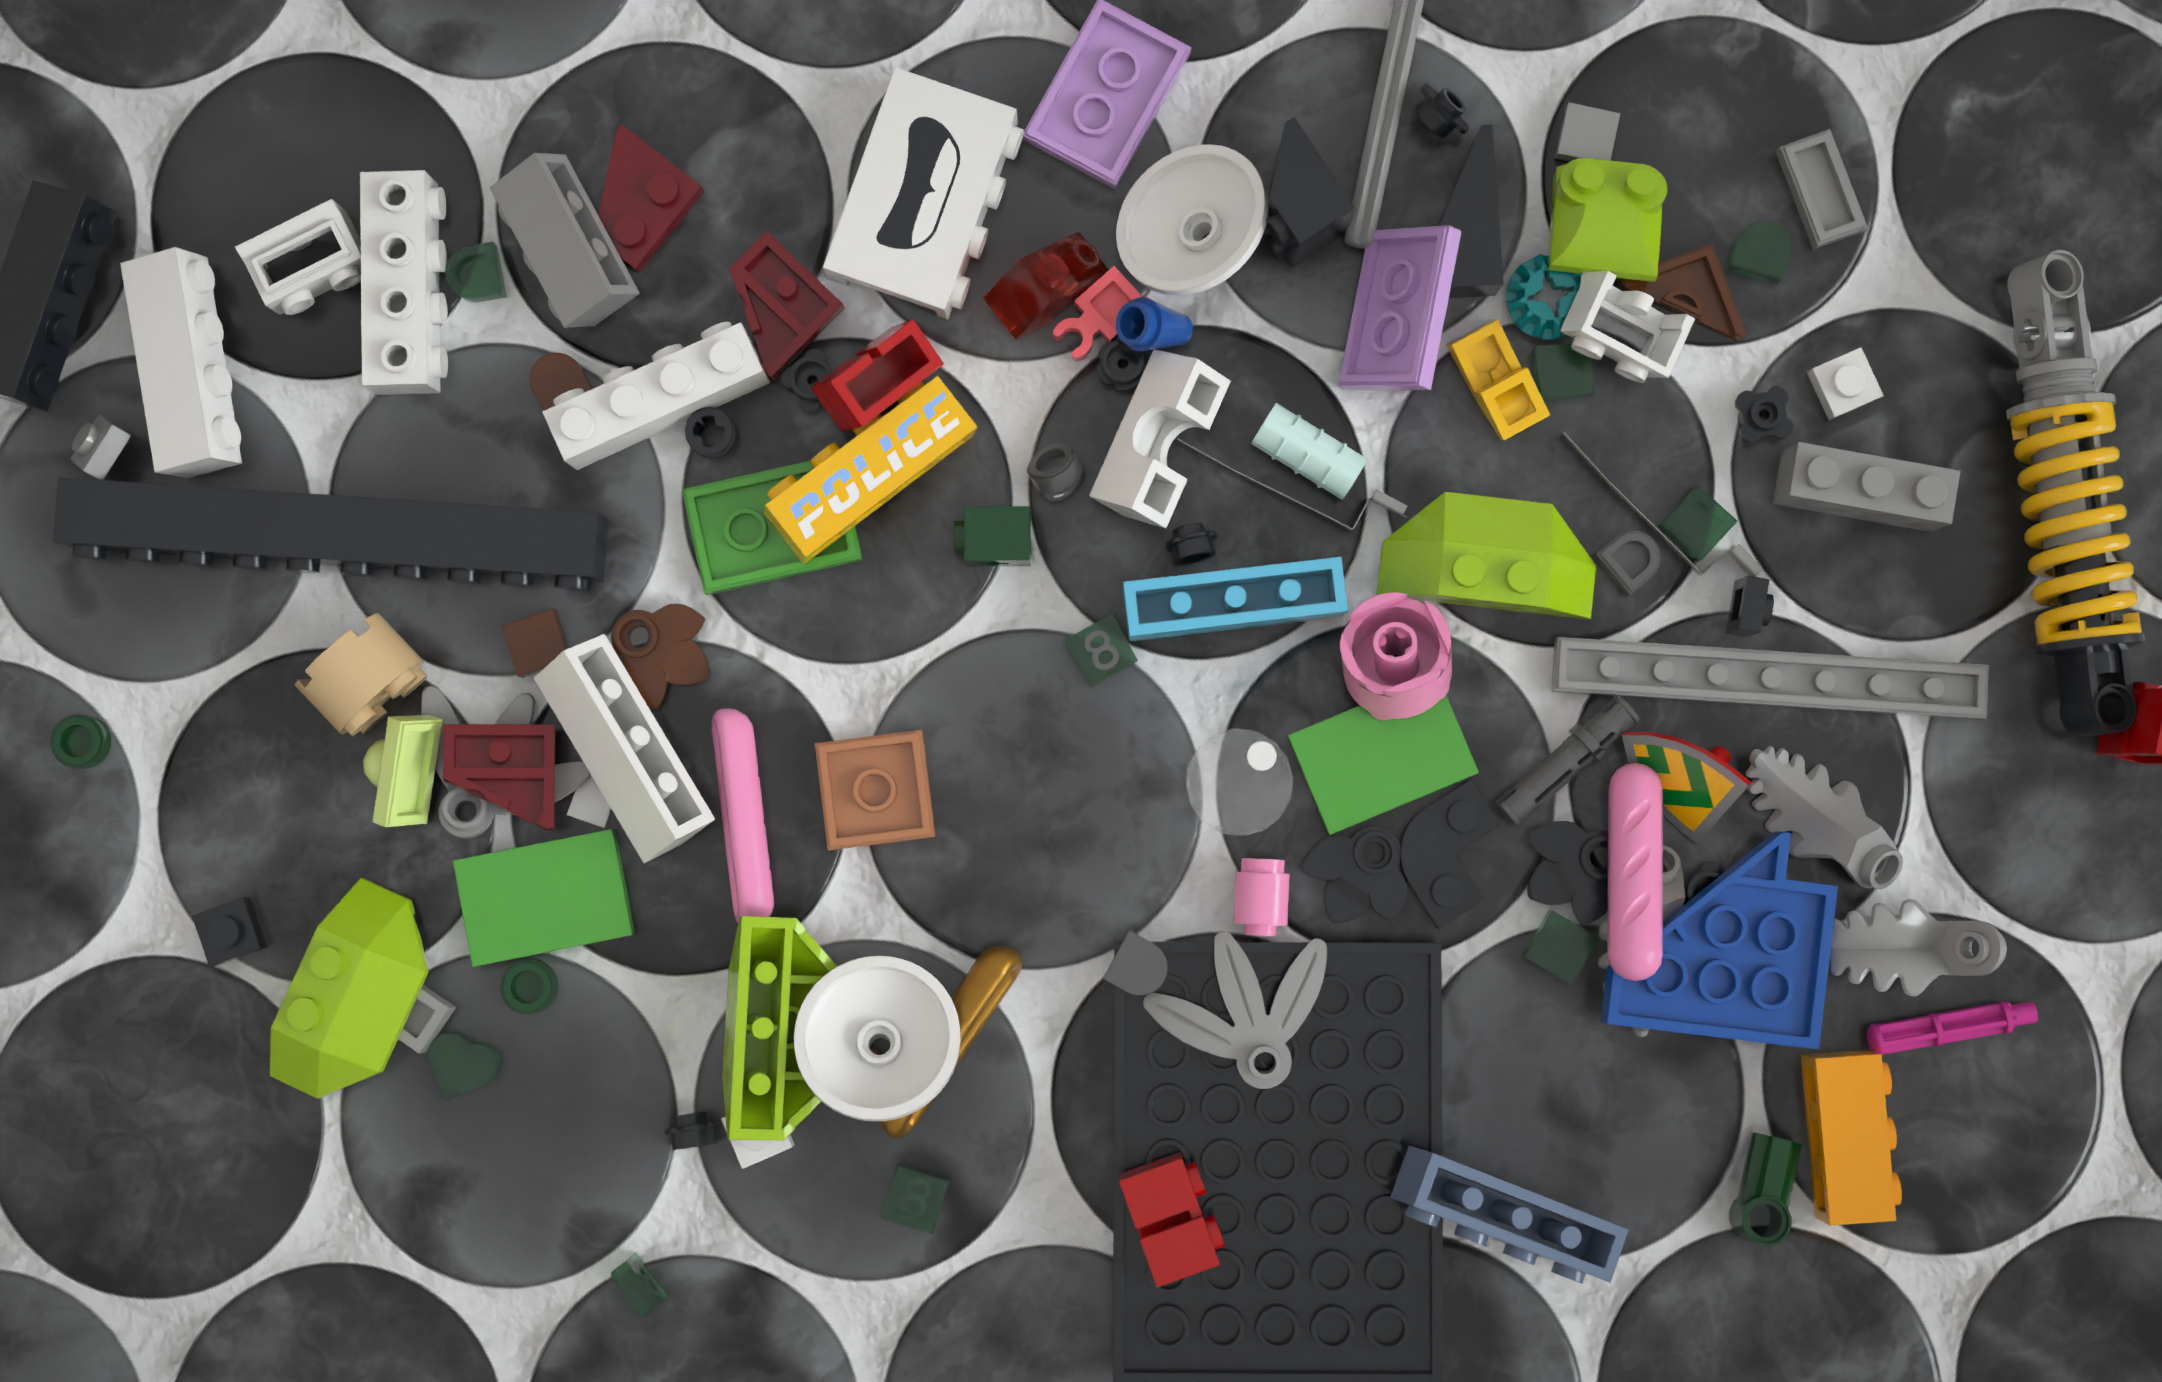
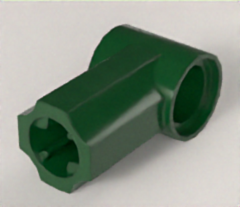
M1751 1132L1739 1195L1733 1201L1729 1210V1222L1739 1237L1761 1246H1773L1781 1243L1788 1236L1792 1225L1789 1205L1802 1147L1801 1143ZM1764 1204L1770 1212V1223L1764 1231L1755 1233L1749 1224V1216L1756 1206Z

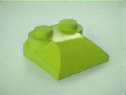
M1578 158L1568 164L1558 166L1552 182L1548 270L1578 274L1583 272L1609 271L1617 275L1616 278L1655 282L1658 277L1662 204L1667 195V183L1663 175L1655 168L1645 164L1592 158Z

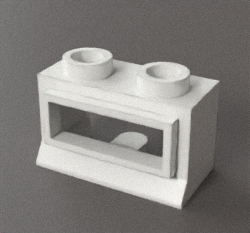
M333 199L235 246L265 306L279 315L283 313L293 315L305 311L315 303V297L331 289L342 291L351 288L361 281V239L347 211ZM333 231L342 250L273 284L266 270L268 269L267 262L291 250H302L311 245V240Z
M1609 271L1583 272L1580 288L1560 330L1562 333L1574 338L1571 348L1593 359L1600 360L1605 355L1618 362L1615 372L1636 382L1644 383L1646 378H1669L1695 318L1688 314L1665 315L1651 307L1654 301L1652 296L1641 291H1621L1612 286L1617 275ZM1599 309L1648 335L1641 353L1591 327Z

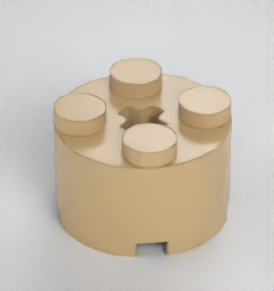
M379 613L364 619L371 627L365 633L358 636L350 629L319 655L305 670L311 679H301L295 683L297 689L341 735L348 732L351 736H354L359 731L365 734L387 715L388 712L382 707L384 703L390 698L394 699L399 695L403 698L406 697L428 677L421 670L424 664L421 657Z

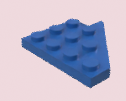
M1773 832L1663 921V957L1661 966L1654 975L1645 980L1632 981L1616 974L1610 965L1607 967L1600 1022L1819 1050L1838 886L1786 879L1791 833Z

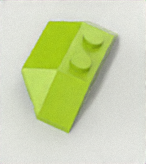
M1444 492L1382 542L1376 595L1397 592L1407 594L1408 598L1414 600L1589 620L1591 619L1596 565L1553 504Z
M360 878L318 925L271 1026V1077L318 1099L384 1071L414 1006L418 993L429 973L421 936L413 916L415 911L411 899L366 878Z
M740 916L728 969L722 1074L727 1139L784 1141L795 1130L794 1128L821 1102L805 1082L798 1067L794 1049V1031L799 1010L807 994L822 977L837 966L797 918Z

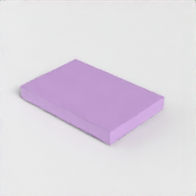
M1097 0L1028 123L1022 140L1115 190L1190 56L1192 47L1104 0Z
M1450 225L1376 230L1373 238L1374 242L1370 246L1365 247L1338 386L1348 390H1431L1461 230Z

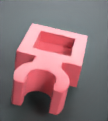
M1113 266L1074 301L1075 307L1082 315L1079 318H1067L1059 322L1053 331V338L1059 341L1069 332L1078 333L1083 341L1071 353V357L1075 362L1081 361L1091 352L1093 339L1099 333L1109 343L1118 338L1116 331L1118 312L1126 303L1142 296L1121 272Z

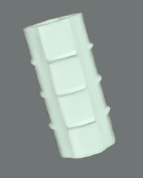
M1277 403L1251 443L1270 455L1272 460L1277 459L1293 469L1295 474L1303 475L1316 483L1318 488L1322 487L1340 499L1346 496L1368 460L1347 447L1346 443L1342 444L1324 433V429L1316 428L1303 420L1301 415H1295Z

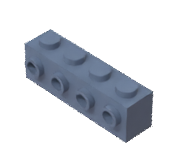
M1410 1145L1408 1146L1390 1197L1408 1204L1405 1216L1436 1228L1440 1217L1457 1223L1454 1235L1485 1247L1489 1236L1506 1242L1503 1254L1535 1265L1538 1255L1554 1261L1551 1272L1583 1284L1586 1274L1611 1283L1629 1231L1626 1228Z

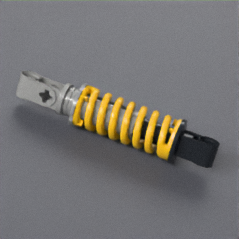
M2056 250L2016 266L2008 278V292L2011 297L2014 321L2013 340L2019 362L2016 378L2017 383L2023 385L2022 391L2025 396L2023 397V403L2011 407L2006 413L2007 420H2010L2013 440L2023 439L2015 446L2014 456L2018 461L2031 465L2020 472L2017 477L2018 485L2022 490L2036 493L2024 500L2021 505V513L2027 519L2040 521V523L2033 525L2025 532L2024 540L2032 548L2046 550L2034 555L2029 560L2028 570L2038 577L2053 578L2037 584L2031 591V597L2039 605L2057 607L2041 613L2034 621L2037 638L2035 654L2054 656L2061 722L2072 735L2087 737L2125 732L2134 724L2137 716V704L2133 693L2128 648L2145 643L2146 637L2145 633H2142L2139 612L2122 614L2123 620H2113V611L2133 607L2138 601L2137 594L2132 590L2110 591L2109 582L2132 576L2134 573L2133 564L2128 561L2106 562L2105 555L2106 552L2125 549L2131 543L2130 536L2127 533H2112L2110 522L2124 519L2127 515V509L2123 504H2108L2107 493L2122 489L2123 479L2119 475L2105 476L2103 467L2105 463L2116 462L2120 457V452L2115 446L2101 447L2100 434L2113 432L2116 428L2114 412L2116 398L2115 394L2096 392L2093 386L2094 377L2092 375L2098 370L2096 359L2092 358L2091 327L2086 313L2082 266L2079 260L2070 252ZM2069 327L2074 329L2073 332H2064L2068 330ZM2039 335L2035 340L2030 339L2031 336Z

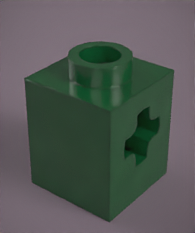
M964 507V521H954V552L964 553V561L967 567L1031 566L1030 507Z

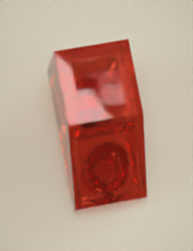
M1077 232L1018 259L983 299L1016 340L1047 325L1073 305L1074 301L1109 269L1100 259L1097 250L1085 240L1080 232Z

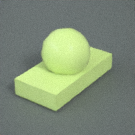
M432 715L388 717L385 738L371 745L363 759L364 773L369 781L377 787L373 823L383 827L427 824L443 719Z

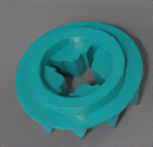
M1539 254L1521 264L1512 274L1506 289V306L1513 322L1526 334L1544 340L1559 339L1567 336L1560 330L1580 288L1582 274L1548 270L1549 255ZM1544 276H1546L1547 282H1550L1553 290L1561 289L1562 292L1569 290V293L1556 302L1555 317L1553 310L1549 309L1547 302L1528 301L1543 290Z

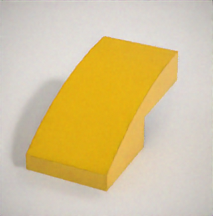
M1492 319L1446 344L1471 393L1500 440L1504 441L1550 416L1528 368L1521 367L1498 319Z

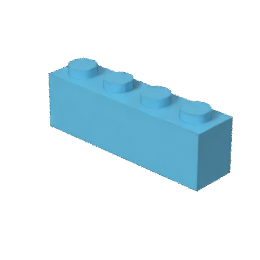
M1342 557L1123 582L1129 641L1342 617L1348 612Z

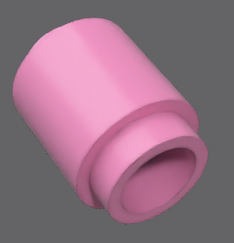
M1241 858V871H1235L1233 923L1244 924V935L1276 936L1277 926H1288L1290 874H1284L1285 860Z

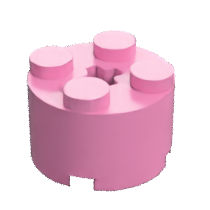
M1391 592L1369 598L1355 608L1349 616L1350 620L1344 632H1342L1340 652L1345 684L1350 695L1361 707L1377 720L1409 718L1429 710L1446 696L1452 676L1451 634L1444 616L1434 605L1425 600L1422 603L1408 598L1407 594Z

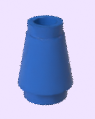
M1139 297L1122 306L1116 318L1118 337L1134 351L1182 346L1190 340L1193 332L1192 322L1187 315L1181 314L1147 297Z

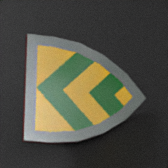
M1624 732L1622 734L1628 763L1645 764L1655 770L1661 778L1663 787V816L1696 844L1699 843L1752 783L1729 765L1731 754L1724 747L1715 746L1709 752L1683 739L1659 733Z

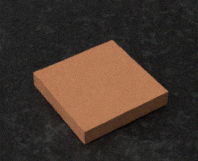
M923 730L815 743L828 851L936 837Z

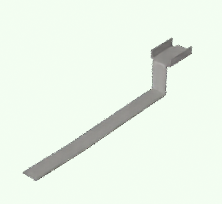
M1565 432L1561 434L1605 483L1671 546L1698 575L1705 574L1726 553L1749 576L1756 577L1763 570L1746 550L1738 544L1737 546L1734 545L1730 550L1724 551L1701 572L1601 473Z
M1177 438V441L1199 452L1200 454L1208 457L1209 459L1217 462L1218 464L1226 467L1234 473L1242 477H1245L1305 508H1308L1349 530H1353L1355 528L1369 500L1377 503L1378 505L1392 511L1393 513L1405 519L1407 518V516L1403 515L1406 508L1408 507L1407 505L1388 496L1387 494L1379 490H1376L1372 498H1369L1367 500L1353 528H1350L1345 524L1230 468L1222 462L1214 459L1213 457L1205 454L1204 452L1196 449L1195 447Z

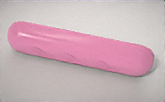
M722 708L717 710L712 717V739L732 906L736 922L739 923L740 916L770 917L774 908V894L771 871L769 869L770 862L753 725L742 712L736 709Z
M1640 763L1626 764L1617 769L1611 777L1608 791L1607 954L1609 964L1614 972L1622 978L1632 981L1645 980L1654 975L1661 966L1663 957V787L1661 778L1656 771Z

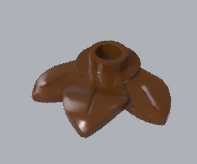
M668 604L654 613L644 610H632L621 615L613 625L611 632L612 646L615 652L624 659L623 666L648 707L656 709L660 706L665 696L668 682L675 685H694L709 679L710 672L706 655L700 646L692 640L702 629L705 617L691 607L683 604ZM643 627L648 632V641L642 647H635L630 640L631 633L636 628Z

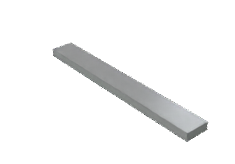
M1557 637L1554 638L1552 692L1981 720L1987 719L1989 665Z

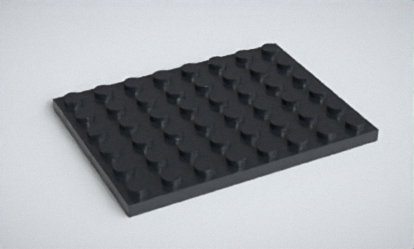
M1114 941V956L1123 941ZM1150 941L1162 950L1168 965L1165 981L1152 993L1165 994L1189 1001L1203 1007L1229 1025L1234 1026L1235 1023L1223 1000L1216 975L1214 942ZM1237 942L1248 957L1258 979L1266 1015L1270 1012L1275 994L1287 970L1309 942ZM1325 942L1327 945V961L1320 992L1303 1024L1285 1043L1291 1053L1292 1064L1290 1072L1282 1083L1269 1089L1255 1088L1246 1083L1238 1072L1236 1059L1223 1058L1199 1050L1170 1034L1144 1008L1143 1000L1146 995H1133L1114 985L1113 1382H1443V1218L1440 1217L1437 1228L1405 1216L1408 1204L1390 1198L1409 1145L1442 1156L1441 943ZM1268 1052L1258 1054L1254 1060L1255 1068L1259 1071L1270 1070L1274 1065V1056ZM1180 1152L1185 1165L1196 1162L1207 1193L1197 1197L1204 1218L1211 1215L1215 1216L1225 1247L1215 1250L1220 1263L1219 1266L1157 1288L1140 1242L1138 1229L1135 1228L1121 1189L1118 1174Z

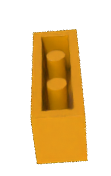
M1868 1050L1801 1054L1815 1218L1830 1226L1896 1221L1895 1206L1901 1204L1902 1190L1899 1177L1896 1172H1892L1890 1150H1895L1897 1134L1895 1124L1891 1117H1887L1885 1095H1890L1892 1090V1079L1888 1064L1882 1062V1054Z

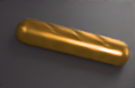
M994 946L983 951L968 971L963 982L951 996L959 1018L961 1032L960 1052L956 1066L1011 988L1022 969V957L1019 952L1011 947ZM933 1100L912 1114L894 1120L879 1121V1124L890 1137L896 1139L904 1137L917 1125Z

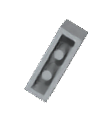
M533 153L489 187L499 205L498 211L502 220L512 229L523 250V258L526 265L536 274L548 297V305L551 312L561 321L564 328L596 326L640 294L566 154Z
M1797 442L1781 452L1773 504L1933 532L1952 524L1960 470Z

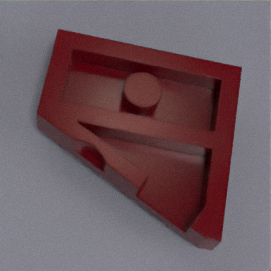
M621 124L616 130L598 216L622 261L639 274L704 193L701 185Z
M768 231L729 268L743 304L750 330L760 353L764 370L773 381L845 309L843 303Z
M444 724L443 780L546 831H554L555 724Z

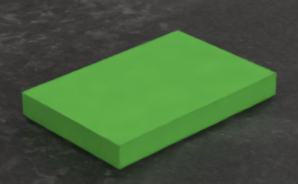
M810 461L682 489L704 594L711 595L863 560L856 526H854L803 565L764 515L765 505L771 501L766 495L768 491L789 475H793L798 481L814 469Z
M1447 695L1429 710L1413 717L1385 721L1377 720L1363 707L1357 706L1287 735V739L1328 835L1479 773Z
M616 829L453 860L472 967L635 935Z

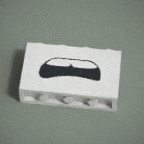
M895 67L823 265V270L828 280L846 286L851 281L932 309L936 311L938 317L946 320L949 319L953 307L961 309L971 282L970 278L964 277L970 257L980 258L988 236V228L982 227L988 207L995 210L998 208L1005 189L1006 179L999 177L1006 158L1012 160L1016 158L1022 142L1024 129L1017 127V109Z

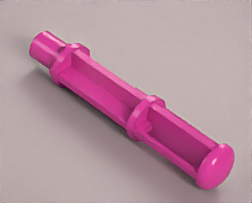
M1998 1001L1994 1004L1938 1014L1931 1013L1927 1016L1882 1024H1871L1867 1029L1866 1039L1869 1049L1883 1056L1884 1054L1933 1045L1940 1046L1945 1043L1989 1035L2012 1033L2016 1026L2037 1023L2038 1012L2032 1001L2013 1005L2008 1001Z

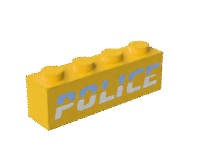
M938 376L926 385L920 382L897 400L899 405L886 415L878 414L863 427L853 429L852 431L856 434V437L842 448H839L835 442L824 448L810 460V464L814 469L798 481L793 475H789L768 491L766 495L771 501L765 505L764 515L803 565L973 437L977 425Z

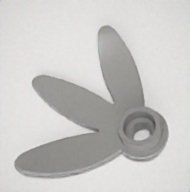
M434 685L425 687L422 691L421 715H432L443 719L435 769L448 792L443 796L439 804L438 815L443 828L455 837L463 839L477 837L489 828L494 815L512 814L443 780L444 724L460 723L441 690ZM523 693L518 696L500 715L495 724H532L535 706L533 696L529 693ZM568 762L555 765V802L573 793L591 777L584 762ZM464 805H472L477 809L476 816L470 821H461L457 818L458 810Z
M1220 931L1214 939L1215 969L1223 1000L1235 1025H1229L1203 1007L1165 994H1147L1143 1000L1144 1008L1164 1029L1184 1043L1213 1055L1236 1059L1238 1072L1249 1085L1259 1089L1273 1088L1282 1083L1290 1072L1292 1064L1291 1053L1285 1043L1303 1024L1318 997L1325 975L1327 945L1323 940L1316 938L1310 941L1300 952L1283 977L1275 994L1270 1012L1266 1015L1260 985L1248 957L1230 933ZM1262 1052H1268L1274 1056V1065L1268 1071H1259L1254 1066L1256 1056Z

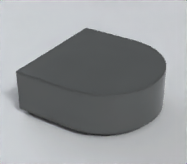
M1641 531L1623 532L1592 555L1626 597L1654 576L1661 560L1657 543L1652 537Z
M1129 930L1103 979L1130 994L1147 995L1156 991L1165 981L1168 971L1167 960L1157 945Z

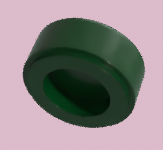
M80 714L70 715L62 719L55 726L51 735V749L56 759L67 767L92 768L99 765L107 757L111 748V735L107 726L96 717Z
M527 959L518 961L505 971L500 985L501 995L506 1005L513 1011L521 1014L537 1013L548 1008L555 1000L558 993V979L554 970L541 960Z

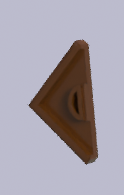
M1712 243L1659 262L1658 277L1655 282L1624 278L1616 280L1618 288L1624 291L1644 292L1654 298L1653 304L1674 314H1688L1695 318L1694 323L1733 341L1740 340L1747 335Z

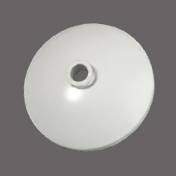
M1220 145L1190 146L1175 151L1157 161L1132 186L1119 212L1116 242L1124 266L1146 288L1166 295L1182 296L1199 293L1231 277L1253 254L1266 227L1269 200L1267 189L1260 173L1245 156L1233 149Z
M890 956L858 958L846 962L827 973L807 994L799 1010L794 1031V1049L798 1067L812 1092L825 1105L842 1115L873 1122L894 1120L907 1116L932 1101L942 1091L953 1074L958 1061L961 1043L957 1011L943 985L922 967L907 960ZM879 1038L890 1042L889 1050L882 1055H876L870 1051L872 1042Z

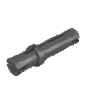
M1615 695L1612 700L1582 726L1578 723L1569 730L1570 736L1524 775L1510 790L1508 789L1502 796L1494 801L1495 804L1516 827H1519L1538 807L1572 780L1578 772L1588 766L1593 760L1597 763L1606 756L1605 750L1624 732L1628 731L1634 724H1637L1640 721L1639 716L1623 698Z

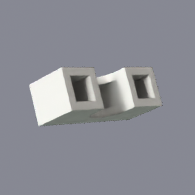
M1153 349L1089 497L1124 517L1166 529L1188 480L1167 467L1168 450L1173 440L1188 428L1199 427L1210 430L1231 381L1197 358Z

